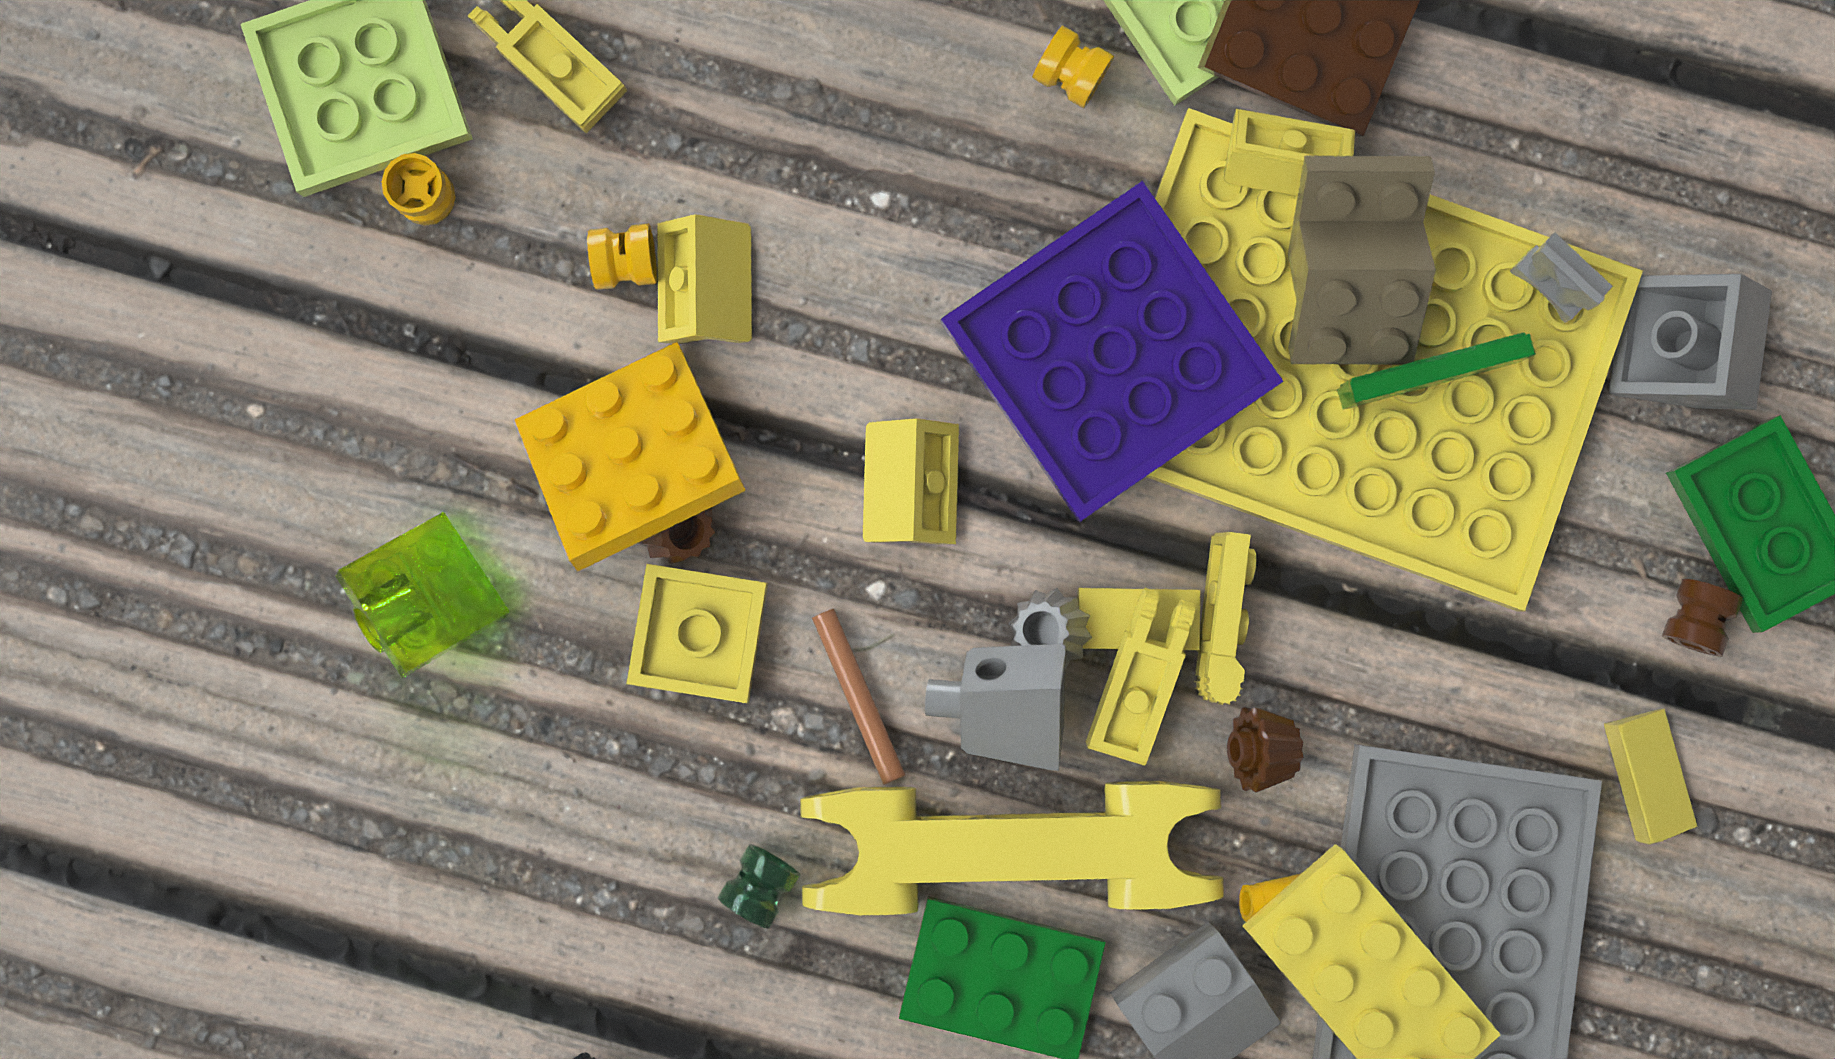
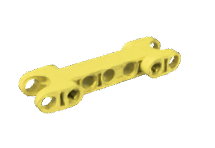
M1166 781L1105 783V812L916 816L915 787H857L800 798L801 817L819 819L839 824L846 828L857 842L859 855L853 869L844 876L822 883L802 886V905L810 909L852 915L909 914L918 911V883L1107 879L1108 907L1116 909H1171L1215 901L1224 897L1223 877L1202 875L1177 868L1169 857L1167 844L1171 830L1183 818L1207 810L1221 809V789Z

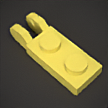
M500 0L509 10L514 11L522 18L509 34L499 26L498 21L490 13L476 6L468 15L470 20L497 45L496 48L501 55L586 134L627 92L625 85L538 4L534 7L527 0Z
M1234 532L1215 533V536H1211L1200 624V650H1197L1198 657L1195 675L1198 676V679L1194 681L1197 684L1195 689L1198 690V695L1203 696V700L1209 699V702H1218L1221 705L1236 701V697L1241 696L1239 694L1240 690L1243 689L1240 687V684L1244 682L1245 670L1235 657L1237 645H1243L1246 640L1249 625L1247 609H1242L1244 586L1251 584L1256 569V552L1254 549L1249 548L1251 535Z
M1144 588L1140 594L1132 616L1130 631L1125 630L1086 739L1088 749L1144 766L1147 764L1186 656L1183 648L1192 626L1196 608L1195 603L1181 599L1172 612L1166 642L1148 638L1150 627L1159 608L1160 596L1159 592Z

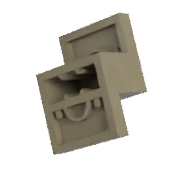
M1304 156L1288 250L1297 301L1288 347L1291 364L1403 365L1414 362L1436 271L1423 223L1435 173L1431 156Z

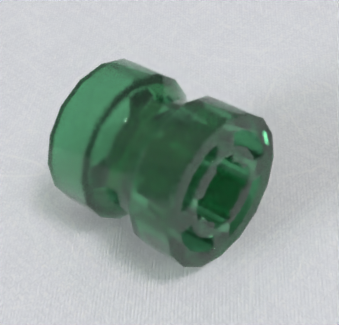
M749 844L740 859L741 871L736 879L726 882L717 898L727 908L744 919L769 929L779 913L777 903L782 894L792 891L801 874L774 854L761 847Z

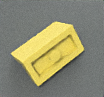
M697 214L658 223V342L669 344L678 342L682 344L705 339L735 343L749 342L752 339L750 225Z
M916 418L869 422L866 425L863 540L865 542L956 544L959 424Z

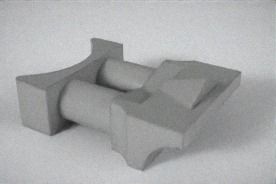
M1553 233L1540 248L1536 245L1530 249L1510 270L1511 274L1528 282L1542 293L1556 309L1564 323L1572 320L1582 308L1590 310L1598 306L1605 299L1604 296L1613 287L1556 233Z

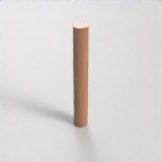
M834 608L812 617L883 785L905 776Z

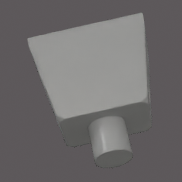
M1046 644L972 648L966 653L961 682L928 680L925 697V715L960 719L961 749L967 754L1059 771L1064 732L1066 645Z

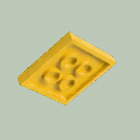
M678 342L514 419L568 559L577 571L589 567L746 491Z

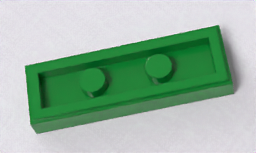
M1523 332L1351 378L1341 384L1337 391L1342 409L1345 410L1516 364L1536 354L1530 334L1526 335Z

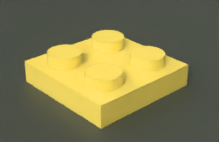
M646 564L626 684L749 703L768 583Z

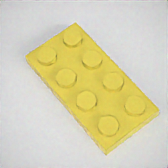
M1336 844L1242 925L1356 1059H1474L1501 1035L1346 852Z

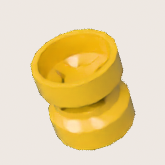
M1061 26L1043 53L1032 78L1046 87L1054 86L1061 82V88L1066 91L1068 100L1084 109L1106 75L1114 55L1100 47L1090 49L1084 46L1083 49L1079 48V34L1065 26Z
M416 153L404 154L392 160L384 170L381 181L384 196L390 205L413 223L424 226L437 224L452 211L456 199L454 185L450 178L426 156Z
M650 224L631 225L626 232L613 233L608 228L589 229L587 235L588 259L592 282L596 290L615 288L620 281L632 280L638 286L657 283L656 251Z

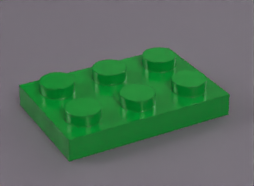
M1781 415L1769 418L1666 472L1668 479L1729 591L1743 598L1740 611L1752 633H1762L1835 594V514Z
M927 896L899 1019L1060 1059H1079L1106 942L1101 938Z

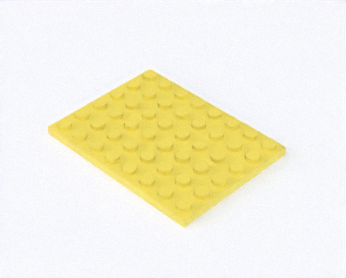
M1188 108L1155 199L1283 382L1146 477L1518 612L1525 611L1643 270L1568 244L1613 287L1604 296L1605 299L1598 306L1590 310L1582 308L1572 320L1564 323L1556 309L1542 293L1528 282L1510 272L1530 249L1536 245L1540 248L1549 238L1548 236L1429 195L1423 223L1436 271L1414 362L1523 332L1526 335L1530 334L1536 355L1509 366L1343 410L1337 391L1341 384L1351 378L1400 365L1291 364L1288 347L1297 301L1288 250L1298 196L1224 182V170L1232 123Z

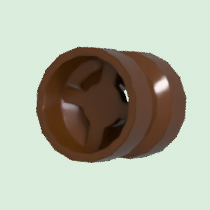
M1682 579L1676 595L1682 608L1678 609L1675 616L1668 618L1662 637L1693 651L1723 657L1729 640L1725 632L1727 627L1725 621L1737 617L1743 598L1732 591L1713 584L1693 579Z

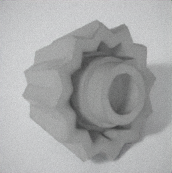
M1058 588L1048 594L1035 590L1029 601L1017 603L1018 615L1008 623L1014 632L1010 646L1066 645V668L1071 660L1083 658V645L1092 638L1086 628L1090 615L1079 609L1077 597H1064Z

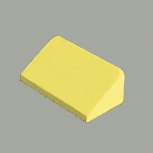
M1236 109L1224 170V182L1298 196L1304 156H1354L1355 130Z
M1658 709L1605 723V732L1636 841L1650 845L1697 827L1665 709Z

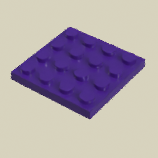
M1143 181L940 320L944 329L1079 522L1283 382Z

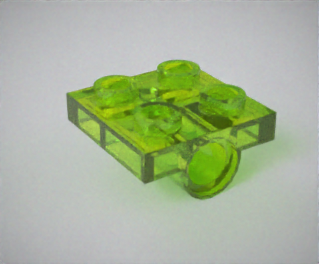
M445 512L436 515L338 569L335 576L354 604V618L364 637L376 651L386 653L402 679L503 620L510 612Z

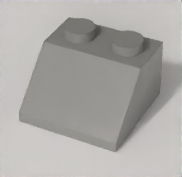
M1743 274L1641 276L1614 353L1609 394L1693 408L1756 410L1772 290Z
M1209 922L1202 925L1110 992L1117 1006L1155 1059H1232L1281 1024L1254 980L1219 931Z

